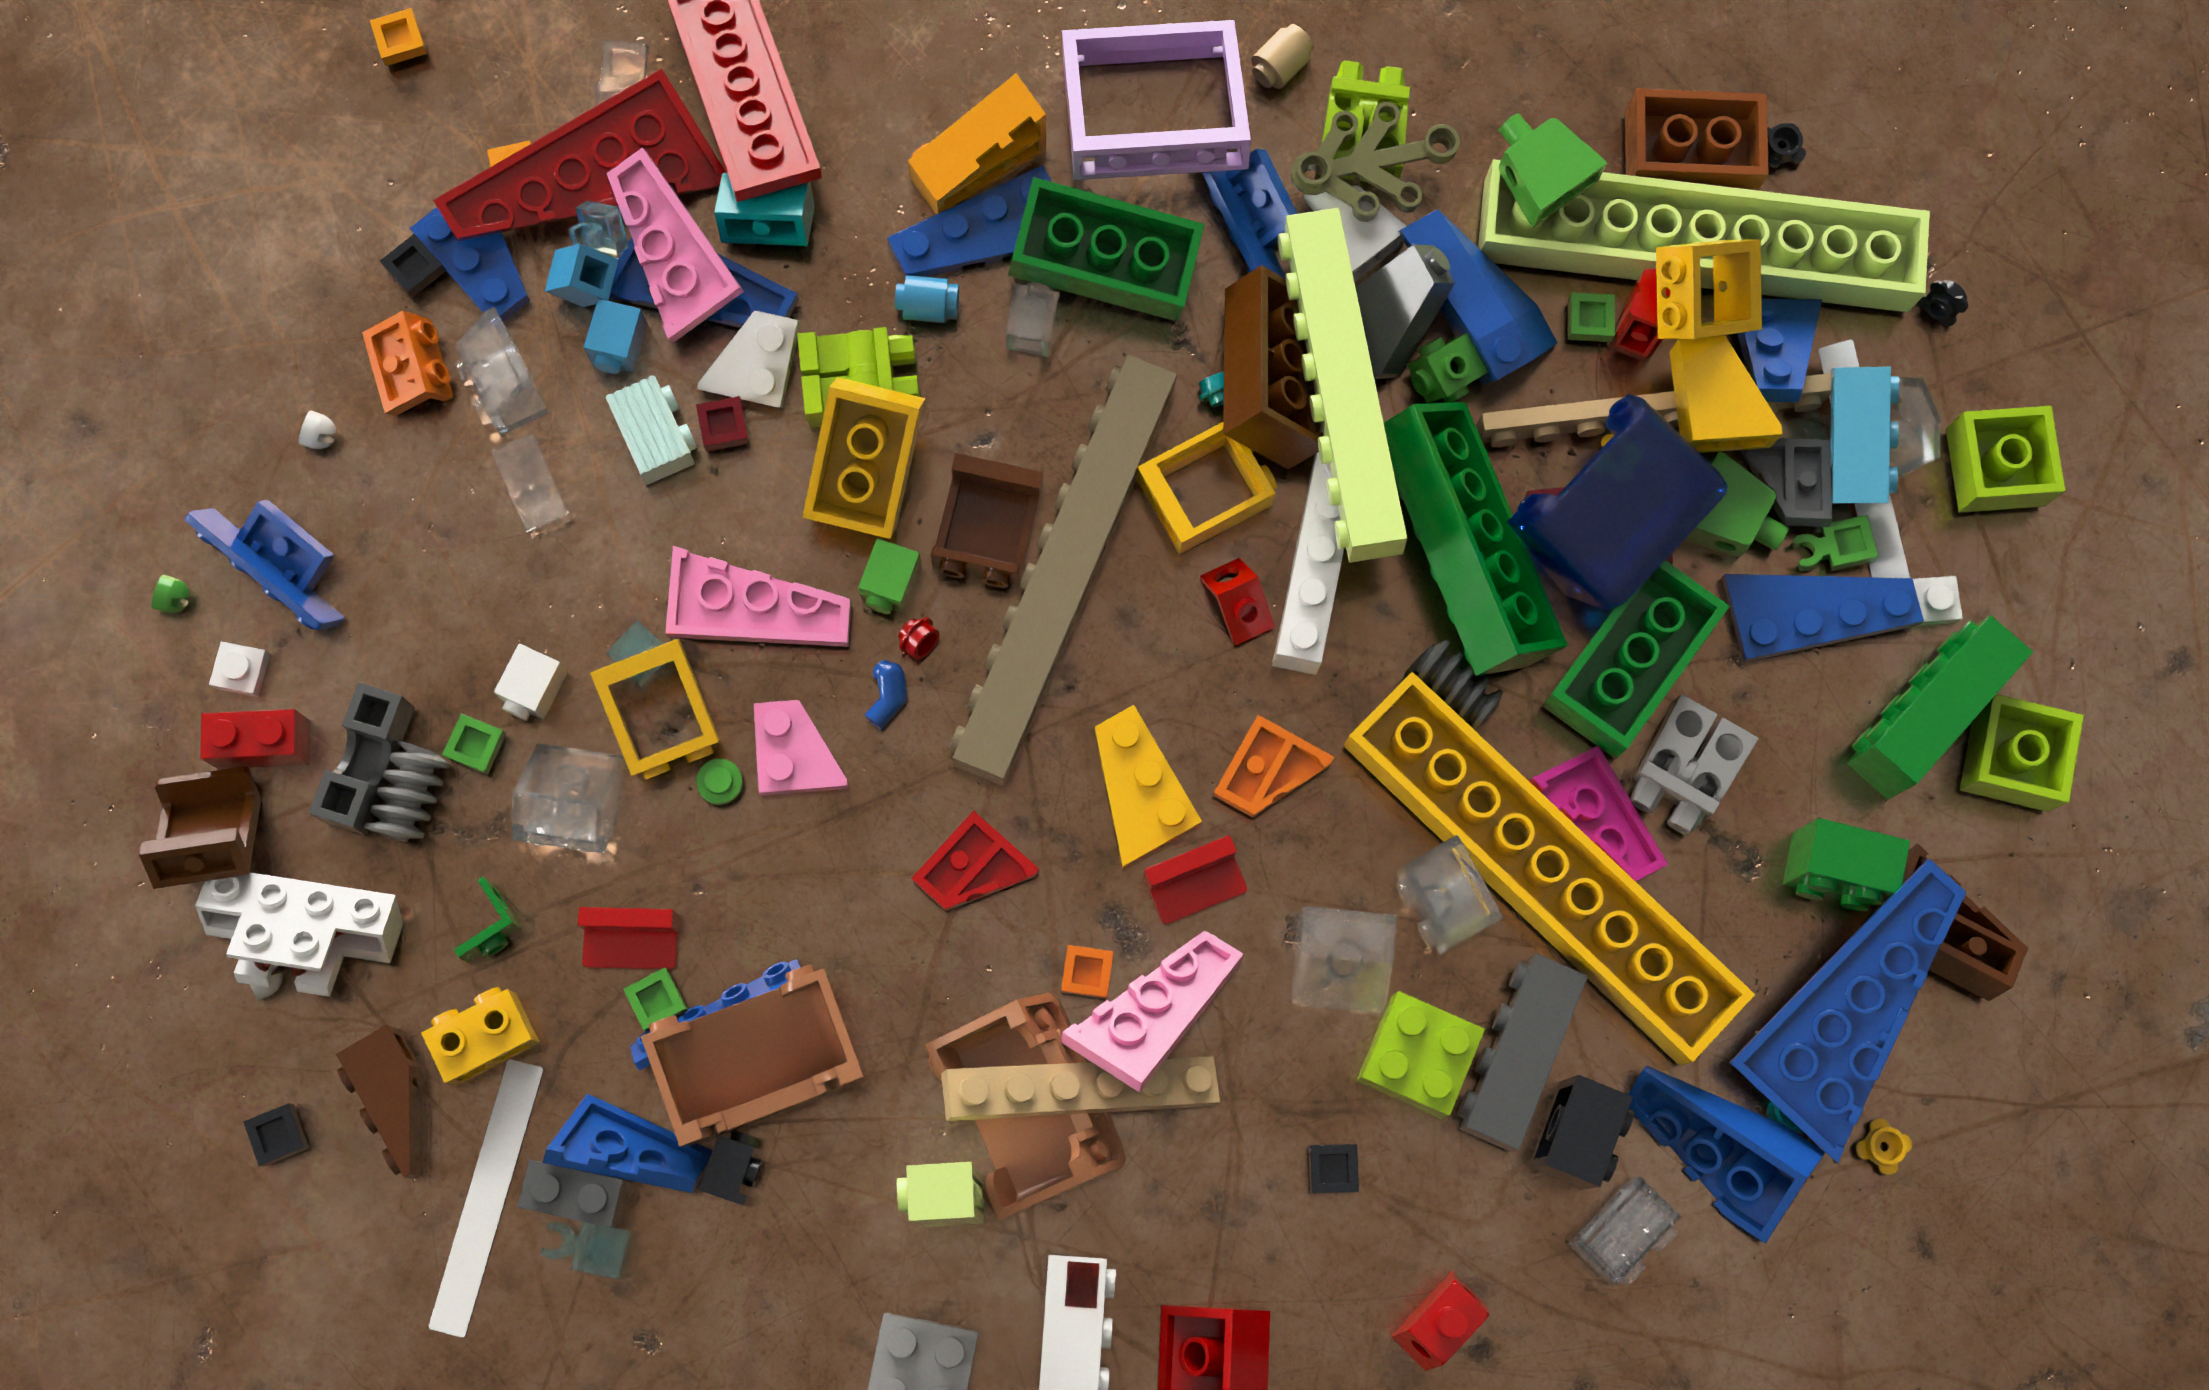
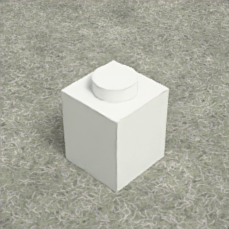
M519 643L494 693L505 702L502 709L526 721L530 714L544 720L568 671L559 661Z

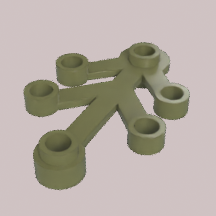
M1382 102L1376 107L1372 123L1351 156L1333 159L1342 142L1351 140L1355 136L1358 127L1357 117L1353 113L1340 111L1334 115L1330 131L1318 150L1306 152L1294 161L1291 169V180L1294 186L1306 195H1319L1327 192L1352 207V213L1356 219L1362 222H1369L1378 214L1380 208L1378 196L1370 191L1360 192L1340 179V177L1356 175L1393 197L1395 205L1400 211L1410 213L1417 210L1423 197L1421 188L1413 182L1405 183L1382 168L1429 159L1436 164L1448 163L1457 153L1460 137L1453 127L1446 124H1438L1427 131L1425 139L1422 141L1376 150L1385 134L1393 131L1400 119V110L1394 103ZM1383 112L1390 113L1394 120L1384 122L1380 119L1379 114ZM1345 121L1352 128L1348 131H1342L1337 127V123ZM1441 143L1447 148V151L1439 153L1433 149L1432 145ZM1314 170L1319 173L1320 178L1318 180H1310L1305 176V172ZM1410 192L1415 196L1416 200L1412 203L1405 202L1401 194ZM1367 201L1373 205L1374 209L1365 212L1359 208L1358 204Z

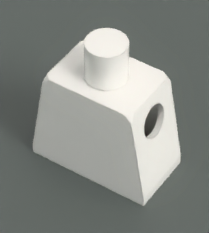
M1357 185L1352 186L1360 192L1364 191ZM1327 192L1319 195L1305 194L1303 196V200L1313 211L1339 208L1354 282L1404 244L1398 231L1405 228L1406 225L1381 204L1378 214L1373 220L1362 222L1354 217L1352 207ZM1367 201L1358 204L1359 208L1365 212L1374 209L1373 205Z

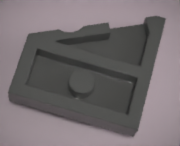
M1779 438L1771 448L1741 450L1755 477L1775 491L1777 497L1772 506L1785 526H1830L1832 521L1830 440Z

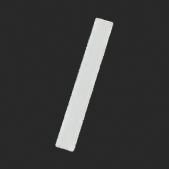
M1851 339L1825 346L1818 350L1824 374L1831 373V369L1836 367H1859L1854 342ZM1890 494L1889 503H1855L1858 517L1868 515L1878 553L1877 561L1869 563L1872 577L1910 578Z
M509 1059L506 1063L430 1319L429 1329L458 1337L466 1335L543 1073L542 1067Z

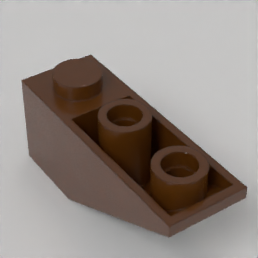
M386 1024L337 1053L336 1056L342 1067L337 1069V1072L346 1089L350 1093L356 1091L365 1106L360 1109V1115L367 1128L373 1134L379 1132L387 1146L382 1151V1154L391 1171L395 1175L401 1173L404 1178L416 1179L421 1176L420 1067L398 1028Z

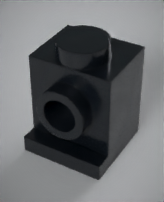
M735 1130L732 1131L730 1139L718 1135L699 1191L749 1206L752 1197L744 1195L746 1185L754 1187L762 1167L763 1160L756 1158L760 1139Z

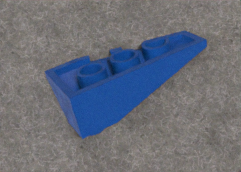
M1438 209L1398 231L1407 248L1413 244L1435 245L1447 257L1450 263V270L1448 271L1455 281V285L1440 309L1455 337L1468 333L1488 371L1478 378L1482 386L1499 380L1534 360L1558 343L1538 305Z
M1647 1065L1641 1071L1628 1094L1633 1096L1629 1109L1634 1111V1115L1662 1146H1670L1687 1165L1684 1169L1687 1175L1694 1182L1699 1179L1717 1199L1714 1205L1726 1218L1765 1244L1825 1154L1822 1149L1787 1126Z

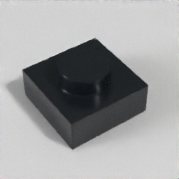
M415 234L380 260L382 266L411 299L446 272L442 264Z
M288 1103L243 1121L258 1166L265 1167L309 1149L294 1104Z
M1357 1144L1308 1146L1310 1194L1359 1192Z

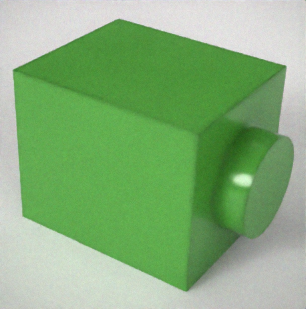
M877 538L858 586L861 599L866 600L865 605L883 614H890L892 610L904 613L922 565L920 553Z

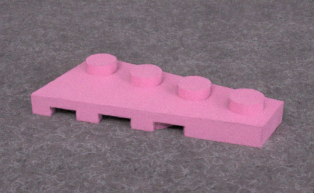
M641 148L609 171L607 176L625 225L629 228L639 263L643 266L650 285L649 290L654 304L658 307L664 323L663 328L667 339L674 343L742 294L744 290L651 157Z
M673 546L665 633L668 638L848 647L852 603L850 598L796 582L789 583L773 578L771 575L763 572L749 571L729 565L728 562L713 557H702L689 553L686 549Z
M1204 930L1161 961V966L1146 977L1140 976L1128 985L1127 991L1113 1001L1109 1002L1107 1000L1095 1008L1092 1016L1079 1025L1074 1023L1063 1031L1061 1043L1140 1093L1241 965L1244 954Z

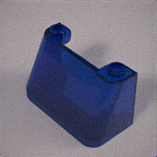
M1630 394L1614 403L1609 410L1606 427L1614 436L1557 496L1543 493L1532 494L1526 497L1519 504L1518 511L1507 521L1564 595L1607 610L1616 608L1626 602L1722 500L1728 489L1725 479L1705 457L1644 399Z

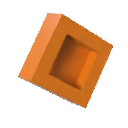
M1068 945L1061 993L1107 999L1114 951Z

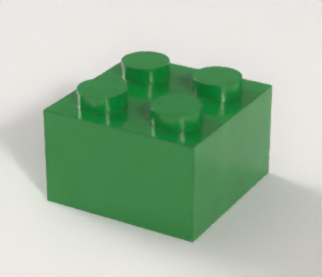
M1817 818L1792 833L1782 885L1796 888L1795 894L1803 898L1823 900L1824 896L1840 899V905L1844 908L1868 911L1869 907L1882 905L1884 901H1887L1902 886L1910 840Z

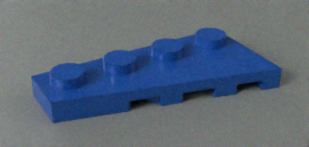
M1043 165L887 237L888 245L905 278L906 275L927 277L961 270L965 265L984 261L985 264L1003 261L1004 257L1013 256L1033 177L1052 182Z
M631 237L619 257L609 298L658 309L654 304L649 290L650 285L643 266L639 263ZM718 254L744 292L706 320L741 328L754 311L790 317L799 301L797 293Z
M1724 574L1722 576L1743 663L1918 626L1924 622L1912 578Z

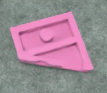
M799 700L753 703L760 796L848 789V781Z

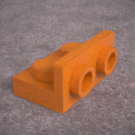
M402 310L362 332L384 413L397 416L429 398L444 402L453 398L449 383L450 374L443 362L438 345V332L429 318Z

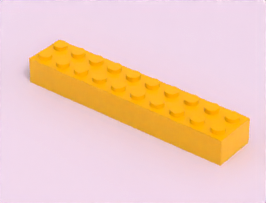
M1413 672L1349 735L1343 747L1581 973L1588 975L1587 979L1679 1066L1694 1062L1756 995Z

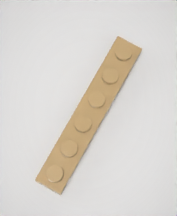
M1214 1056L1166 1058L1140 1093L1093 1062L946 1069L941 1073L946 1121L1208 1107L1220 1103Z

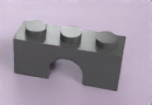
M358 682L342 726L347 730V743L344 754L334 771L325 769L309 810L310 815L323 823L365 836L368 835L369 830L364 829L365 823H372L374 815L370 812L371 806L379 805L381 798L376 794L378 788L386 787L387 780L383 778L384 771L392 770L394 765L389 760L391 753L399 752L400 746L396 743V740L403 741L415 709L403 696Z

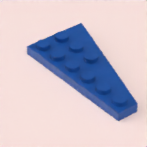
M1927 859L1730 1061L1743 1076L1837 1164L1854 1125L1857 1124L1862 1114L1863 1106L1873 1085L1878 1080L1908 1017L1910 1007L1928 975L1927 972L1938 948L1943 943L1966 895V891L1931 859Z

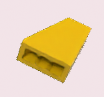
M1720 335L1699 339L1677 340L1669 354L1682 454L1771 448L1783 435L1782 425L1727 337Z

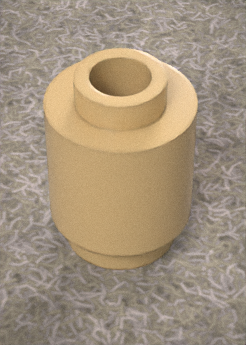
M1291 24L1287 28H1280L1251 58L1254 67L1252 73L1256 80L1266 88L1271 86L1277 89L1283 88L1310 60V53L1314 50L1312 39L1297 25Z

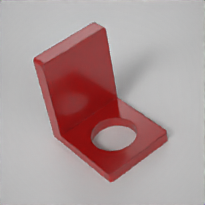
M1240 558L1200 576L1202 583L1217 598L1230 638L1235 645H1239L1275 627L1258 576ZM1230 573H1239L1238 576H1236L1232 580L1226 582H1217V580L1224 575Z

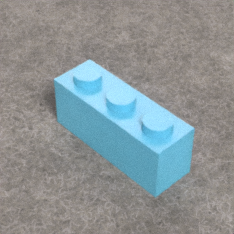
M1836 367L1831 369L1830 458L1832 503H1889V494L1897 493V467L1889 466L1890 449H1897L1899 431L1898 422H1890V405L1899 401V377L1891 376V367Z

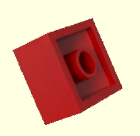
M1161 1305L1158 1390H1268L1271 1311Z

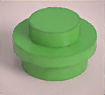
M713 759L700 768L696 778V785L700 795L706 801L716 805H723L733 801L740 794L743 778L739 768L733 762L726 759Z

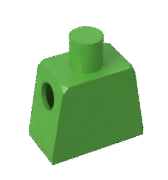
M1517 113L1505 121L1499 128L1501 135L1511 145L1503 154L1499 164V171L1533 228L1597 183L1607 165V162L1557 118H1550L1533 130L1520 113Z
M1719 451L1707 465L1671 534L1733 557H1741L1754 540L1776 551L1783 542L1789 527L1767 516L1777 497L1775 491L1728 455Z

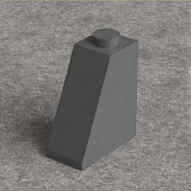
M1413 244L1355 287L1374 379L1396 378L1402 374L1406 364H1408L1455 285V281L1448 271L1450 270V263L1445 254L1436 248L1435 245Z

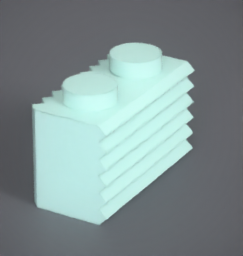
M649 376L647 379H642L638 383H633L631 386L624 387L622 390H617L605 397L646 485L695 464L690 451L698 447L687 423L678 427L672 413L680 410L669 385L660 388L656 377Z

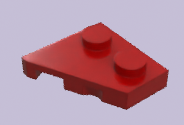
M973 810L911 879L945 911L1033 878L1039 873V868Z

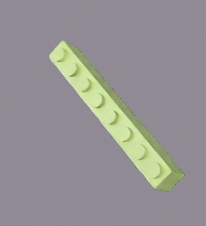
M1339 208L1287 215L1285 232L1278 234V246L1281 260H1289L1291 273L1286 274L1289 300L1297 299L1299 313L1294 314L1296 338L1298 341L1305 340L1307 354H1302L1305 381H1313L1316 394L1310 396V408L1313 422H1321L1324 436L1318 437V448L1321 463H1329L1332 478L1326 479V488L1330 506L1338 505L1340 521H1335V535L1338 548H1346L1349 563L1402 555L1407 535Z
M972 1162L906 1165L907 1178H897L898 1210L907 1213L910 1222L927 1227L985 1223L983 1178Z

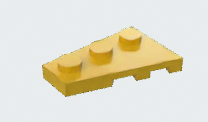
M1134 705L1094 727L1122 869L1202 824L1201 818Z

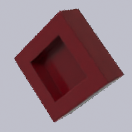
M740 396L696 404L703 445L706 452L750 443Z

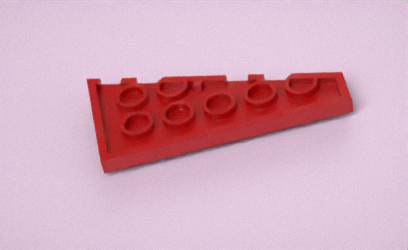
M661 68L437 197L433 202L456 239L463 241L618 209L619 206L607 173L641 148L648 153L677 196L719 188L722 173H726Z

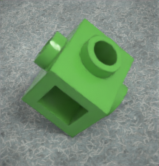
M1468 333L1445 342L1442 337L1433 339L1417 349L1421 355L1420 357L1406 364L1412 374L1411 381L1415 390L1424 397L1426 403L1442 398L1445 403H1451L1469 393L1467 385L1488 372Z

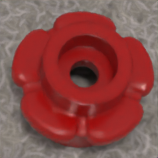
M928 617L918 620L913 618L903 625L898 634V639L900 640L899 649L904 655H911L915 659L920 660L935 648L940 633L933 627V621Z

